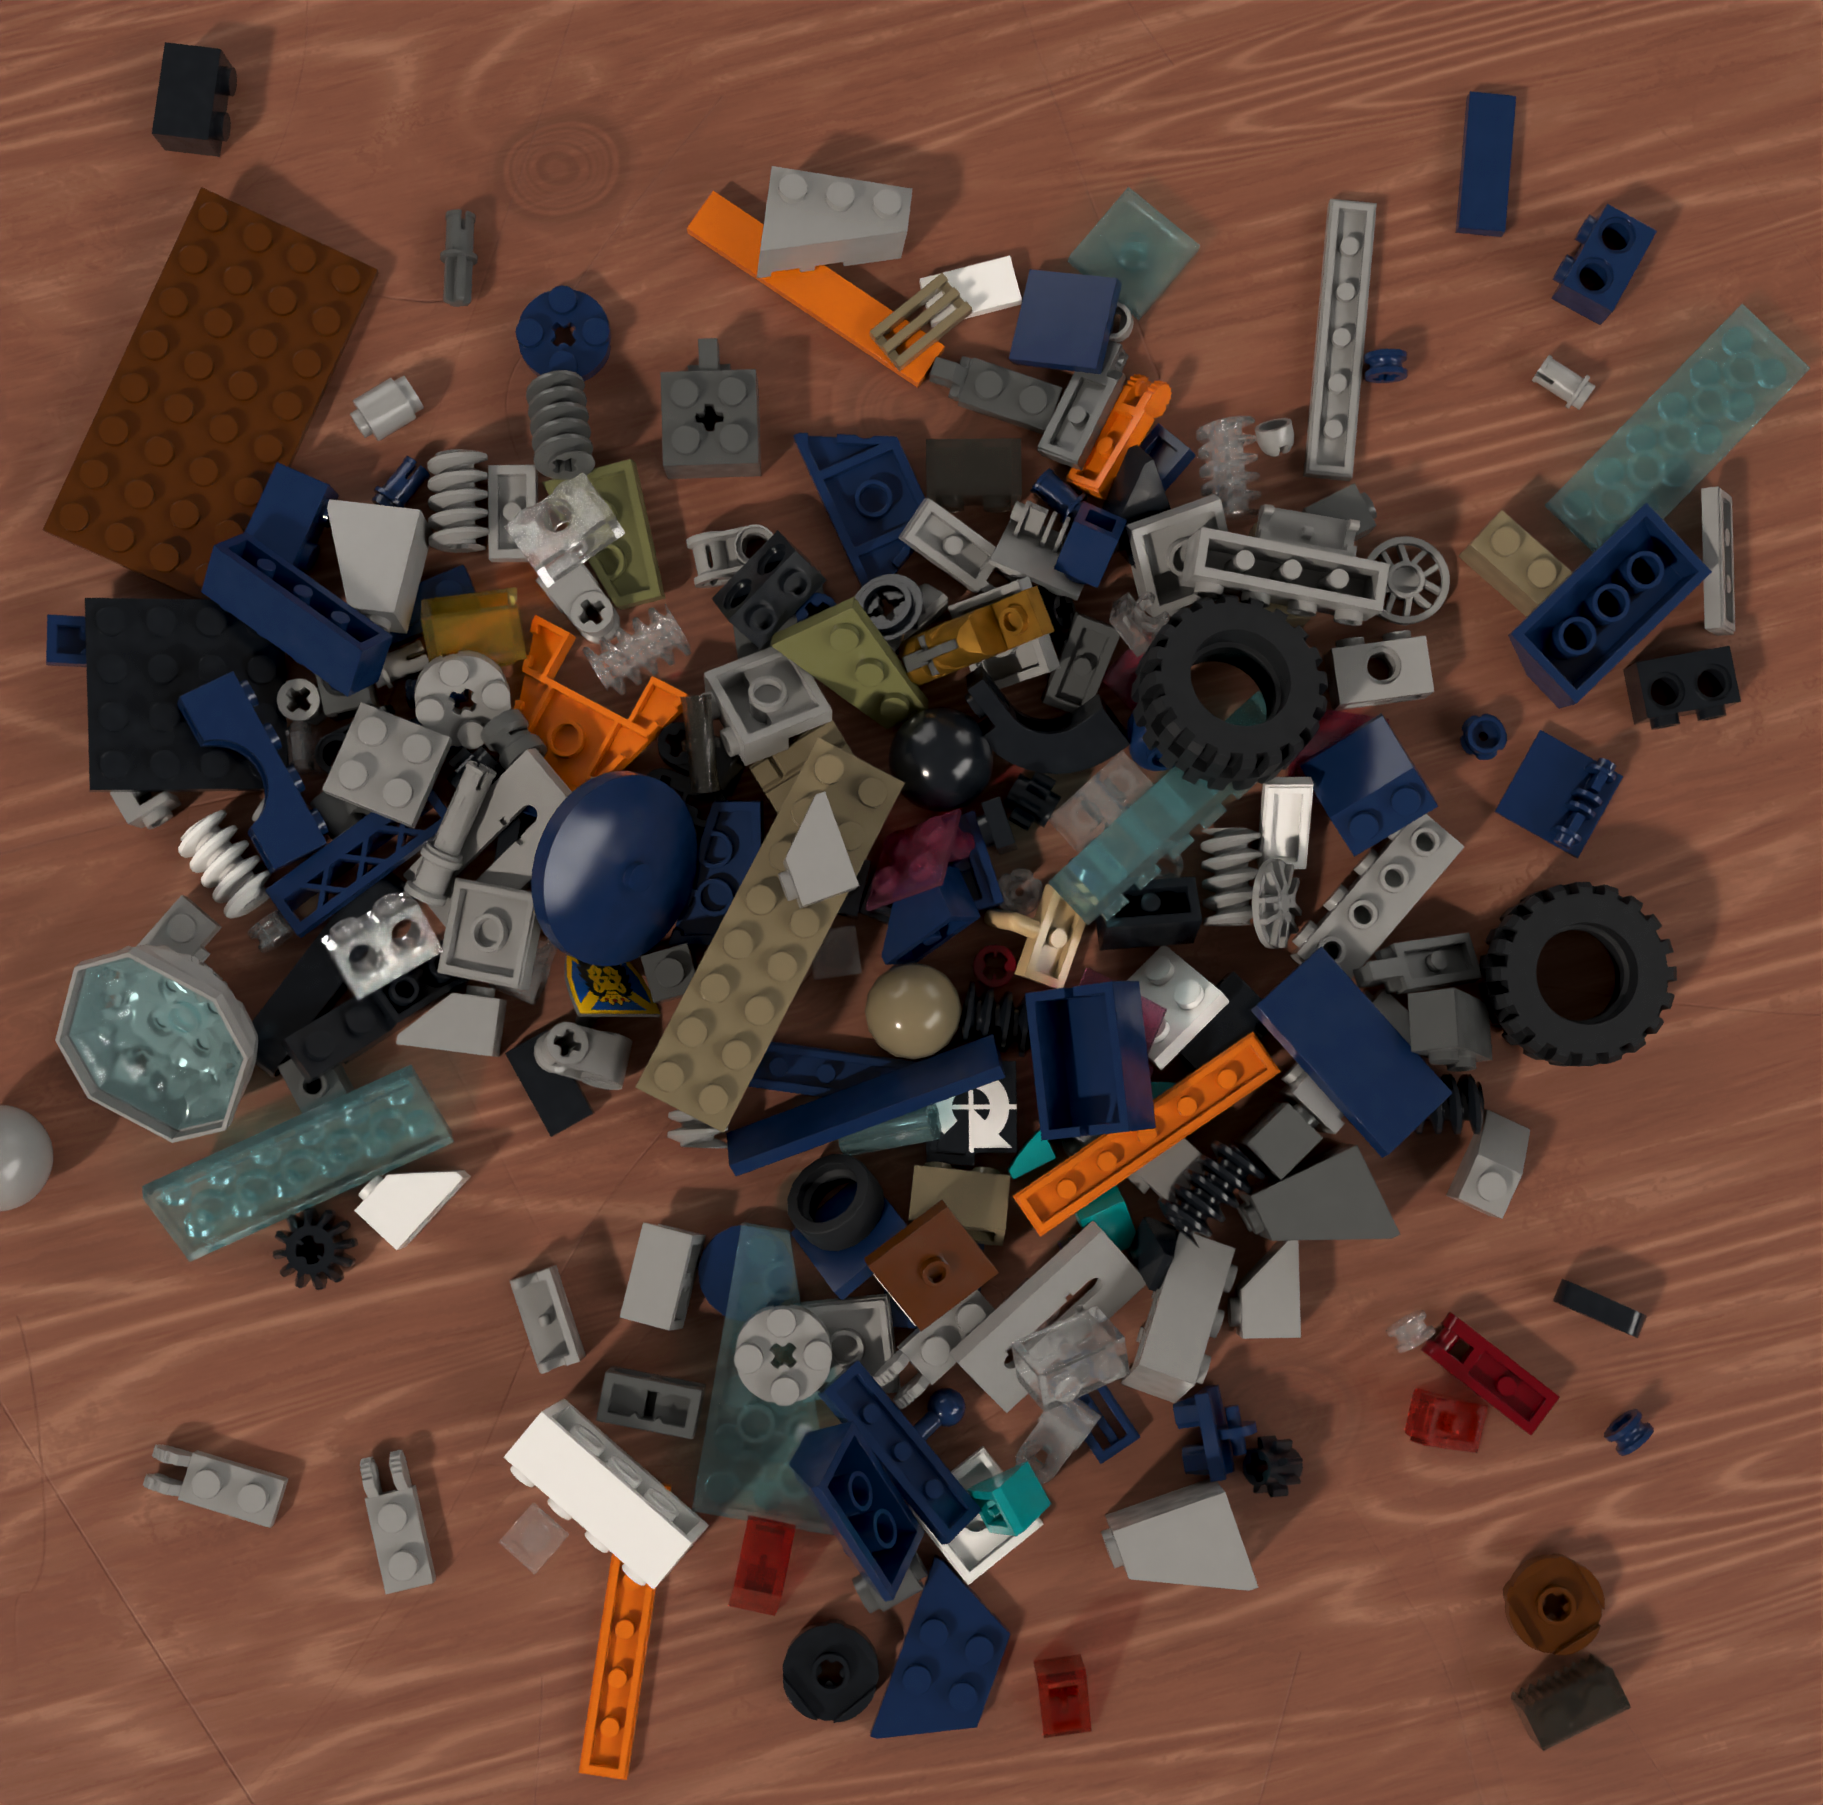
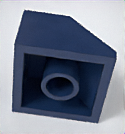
M1382 713L1299 763L1305 776L1312 778L1314 792L1354 857L1438 807L1431 790Z

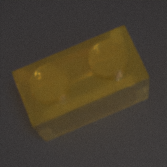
M517 587L421 600V623L429 662L441 655L445 657L449 654H458V651L465 650L481 653L492 659L500 667L511 665L517 660L527 659L526 640Z

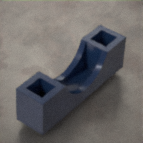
M234 671L180 696L177 705L200 747L219 746L235 750L250 760L258 770L264 786V804L258 819L247 833L269 873L272 874L323 848L327 844L323 835L329 833L327 825L317 808L314 807L309 810L300 794L306 790L304 783L293 765L285 767L277 750L282 748V744L270 722L262 725L254 707L258 706L259 702L249 682L246 679L239 682Z

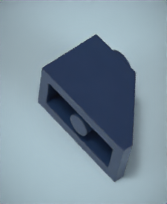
M935 863L925 864L915 869L910 874L911 879L895 891L882 951V959L885 965L917 963L981 917L958 867L937 866Z

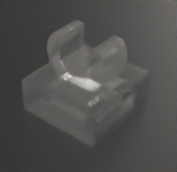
M1128 592L1113 602L1109 622L1136 657L1147 651L1155 638V633L1159 632L1161 627L1169 621L1170 615L1167 611L1157 617H1150L1145 614L1144 610L1154 604L1155 595L1153 592L1142 594L1137 601Z

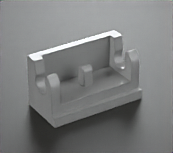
M1264 504L1260 506L1255 537L1356 557L1357 546H1354L1356 532L1360 528V520H1344L1275 508L1274 505Z
M643 1222L620 1318L668 1331L683 1329L706 1235L663 1224L656 1225Z
M557 1265L510 1280L539 1373H547L554 1368L580 1362L586 1357Z

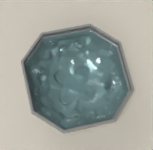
M148 944L136 947L126 946L116 952L81 961L74 967L55 1039L88 1099L171 1143L225 1131L232 1124L238 1105L251 1079L258 1049V1035L243 1002L235 998L227 982L219 979L214 974L212 968L201 965L200 960L192 957L191 954L176 953L166 945L153 946Z

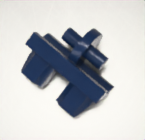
M1219 1385L1205 1386L1196 1394L1178 1400L1173 1404L1175 1422L1178 1429L1200 1426L1203 1443L1184 1446L1182 1448V1459L1186 1474L1209 1475L1211 1482L1223 1481L1227 1479L1226 1474L1235 1471L1232 1451L1234 1456L1247 1454L1245 1436L1257 1433L1256 1421H1241L1239 1405H1229L1223 1409Z

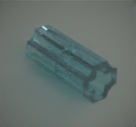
M932 1104L839 1139V1147L843 1154L853 1156L940 1139L942 1126L936 1104Z

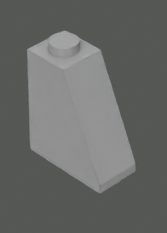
M329 499L327 510L347 604L388 633L407 634L429 549L428 538L433 533L423 513L419 509Z

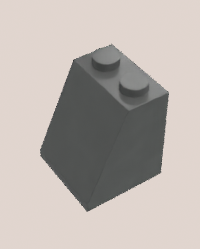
M1339 1143L1299 1162L1282 1180L1268 1177L1251 1185L1253 1191L1250 1194L1243 1191L1238 1192L1243 1203L1239 1204L1237 1210L1249 1232L1253 1230L1255 1234L1272 1241L1392 1239L1401 1235L1358 1145Z

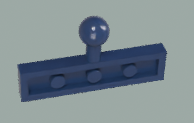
M859 1360L851 1362L818 1393L841 1423L854 1421L901 1496L942 1545L950 1543L982 1511L926 1443V1440L941 1426H954L963 1418L966 1406L962 1395L952 1388H941L935 1391L928 1400V1412L913 1426Z

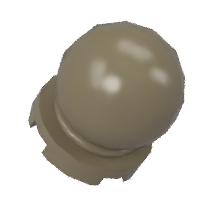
M913 962L893 966L880 975L868 992L865 1006L868 1030L878 1045L895 1057L911 1060L932 1056L947 1046L959 1027L961 1015L958 992L948 977L930 965Z

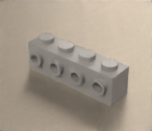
M1201 527L1188 538L1181 586L1194 588V594L1204 598L1219 599L1223 594L1236 595L1241 597V603H1246L1250 597L1263 601V608L1269 607L1270 603L1288 606L1287 612L1293 615L1313 617L1316 616V612L1334 615L1333 621L1336 623L1359 626L1362 625L1363 621H1367L1383 611L1390 564Z
M1427 814L1388 836L1390 840L1378 853L1373 848L1370 849L1354 867L1353 870L1359 876L1348 888L1340 884L1326 899L1323 906L1328 912L1317 924L1309 920L1296 934L1292 942L1297 948L1291 953L1290 957L1300 965L1322 946L1352 979L1354 976L1353 970L1365 964L1465 846Z

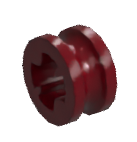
M997 944L988 945L981 949L973 962L974 976L985 987L999 988L1010 982L1016 970L1015 957L1011 951ZM991 953L994 959L997 957V954H1000L1007 961L1002 967L1006 975L996 980L995 974L992 976V979H989L982 972L986 967L983 958Z

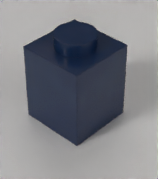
M1083 501L1054 569L1064 573L1069 580L1075 583L1089 584L1098 588L1127 520Z

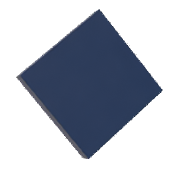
M1030 269L1009 360L1016 365L1101 374L1121 291V282L1118 278Z
M850 1182L820 1207L815 1213V1222L823 1223L835 1219L845 1212L854 1200L857 1183ZM884 1196V1208L880 1221L869 1236L855 1246L840 1251L822 1250L810 1243L797 1228L791 1234L833 1292L843 1300L874 1274L867 1266L864 1258L904 1229L907 1224Z

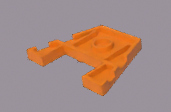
M537 615L534 616L530 632L533 633L529 655H525L522 672L525 673L520 700H515L514 709L520 710L528 720V730L530 733L538 735L547 746L544 759L572 792L583 783L589 781L591 777H597L613 771H622L659 736L664 727L671 724L693 701V698L688 694L652 676L630 717L626 719L554 681V678L577 637Z

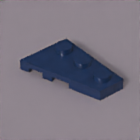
M714 801L712 803L697 851V866L692 889L672 931L668 945H682L685 943L690 945H710L764 841L763 801Z

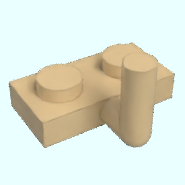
M1046 884L1034 919L1017 912L990 908L985 912L984 921L990 927L1013 931L1027 937L1015 971L1016 975L1052 989L1064 988L1094 901L1058 886Z

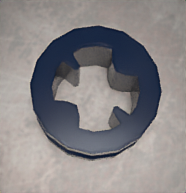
M1379 349L1366 353L1364 362L1370 365V369L1365 372V380L1371 383H1392L1406 379L1408 377V370L1402 367V363L1407 360V352L1401 349Z
M1632 1409L1622 1414L1604 1432V1437L1607 1441H1615L1617 1443L1616 1451L1621 1456L1628 1455L1641 1447L1654 1432V1428L1650 1423L1641 1422L1642 1414L1638 1409Z

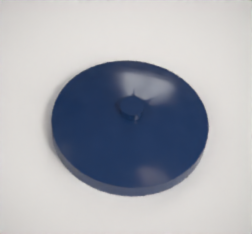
M613 771L583 783L560 804L547 823L538 843L531 879L532 900L537 920L544 934L555 947L568 956L591 965L614 966L630 962L642 956L666 936L686 905L697 866L695 827L690 812L681 797L670 786L656 778L633 771Z

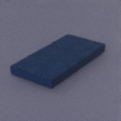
M1322 946L1251 1009L1255 1016L1382 1158L1389 1155L1452 1094L1451 1090L1418 1054L1411 1052L1409 1043Z

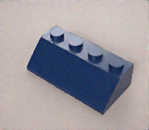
M1646 502L1508 636L1526 675L1558 709L1577 704L1712 571Z

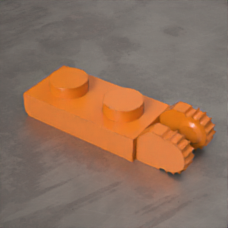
M1134 374V376H1130L1127 384L1123 386L1082 471L1072 467L1066 476V481L1074 489L1106 500L1128 449L1135 445L1140 446L1155 421L1154 418L1162 416L1165 412L1166 405L1169 404L1172 394V388L1169 387V384L1158 380L1150 385L1151 381L1144 375Z

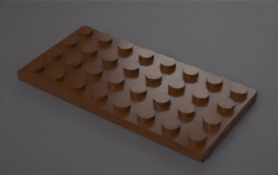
M201 187L44 525L43 531L194 599L212 600L203 594L201 590L213 546L245 532L276 463L291 467L378 277V269Z

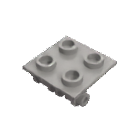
M1029 500L1026 501V504L1016 501L1010 515V520L989 564L1002 569L1006 574L1013 577L1025 578L1029 576L1031 582L1045 587L1055 595L1067 596L1078 600L1084 584L1075 583L1069 580L1064 573L1054 569L1066 541L1067 535L1065 533L1071 518L1066 517L1061 531L1057 532L1052 530L1058 512L1053 511L1048 525L1045 527L1043 524L1049 509L1032 503Z

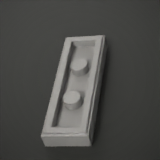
M1718 486L1701 488L1703 563L1712 571L1703 580L1705 630L1716 636L1733 635L1736 631L1732 497Z

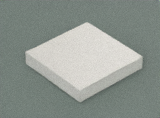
M984 1446L980 1447L951 1471L965 1490L1003 1472ZM908 1505L919 1524L967 1585L971 1584L1044 1525L1043 1521L1038 1517L1018 1536L989 1533L980 1514H978L950 1543L942 1545L910 1505Z

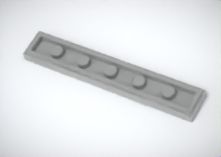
M1330 199L1328 203L1303 477L1350 481L1353 478L1377 203Z

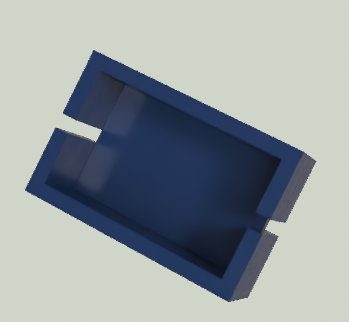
M1110 981L1074 986L1073 988L1025 993L1041 1141L1156 1128L1139 981Z

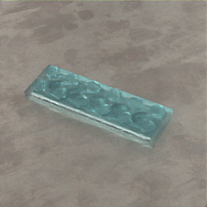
M1741 304L1544 506L1592 552L1646 502L1664 519L1809 371L1810 367L1747 307Z
M408 1065L143 1185V1199L189 1262L282 1221L290 1215L297 1214L306 1208L315 1206L370 1181L378 1174L381 1176L453 1143L454 1139L452 1130L412 1065Z

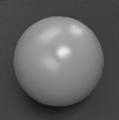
M0 1105V1212L18 1208L32 1200L47 1183L53 1167L52 1142L44 1126L33 1115L9 1105Z

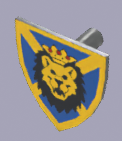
M566 954L564 978L570 999L577 1013L575 1018L577 1025L592 1028L599 1017L660 1016V1011L657 1004L653 1003L649 988L630 962L614 966H596Z

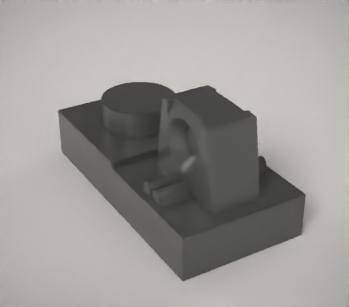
M1076 612L1060 653L1057 656L1061 668L1051 671L1041 696L1042 703L1072 713L1096 696L1122 633L1121 629Z

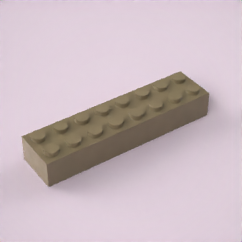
M817 738L635 1088L723 1133L725 1132L848 894L846 892L799 909L797 900L787 901L782 889L778 873L786 871L783 861L814 796L821 792H826L857 877L905 784L903 781L825 740Z

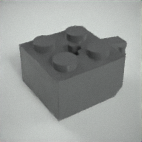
M717 338L698 339L699 365H688V371L660 372L663 467L667 478L692 479L761 476L759 388L756 369L731 370V364H720ZM710 418H717L718 421L715 423L714 431H706L704 426Z

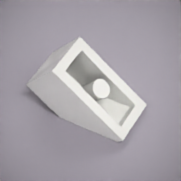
M465 1170L388 1174L384 1179L378 1174L359 1193L358 1196L363 1201L354 1211L391 1246L399 1250L405 1248L471 1176Z

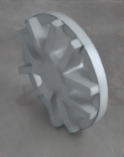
M1401 536L1381 543L1367 557L1368 560L1375 561L1376 557L1379 556L1381 562L1390 564L1385 593L1389 597L1383 611L1377 614L1382 620L1407 626L1428 619L1440 609L1448 595L1450 575L1443 556L1434 546L1419 538ZM1404 545L1415 546L1422 551L1410 561ZM1396 547L1400 562L1395 565L1386 552V549ZM1428 553L1436 564L1423 572L1417 563ZM1438 569L1441 576L1440 587L1425 579ZM1422 589L1438 596L1433 605L1419 594ZM1395 599L1404 601L1402 616L1391 613ZM1412 601L1423 608L1425 612L1410 616Z
M1268 859L1262 863L1256 874L1252 892V916L1255 931L1260 942L1270 949L1287 948L1290 935L1297 934L1299 930L1295 923V916L1302 915L1301 908L1296 904V893L1300 880L1299 878H1292L1294 865L1286 864L1281 859Z

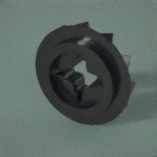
M887 574L876 577L862 586L855 595L859 604L886 641L895 639L903 643L904 634L911 629L918 630V619L926 613L923 604L924 595L913 580L903 575ZM884 599L895 608V616L891 621L883 615L884 604L882 600Z

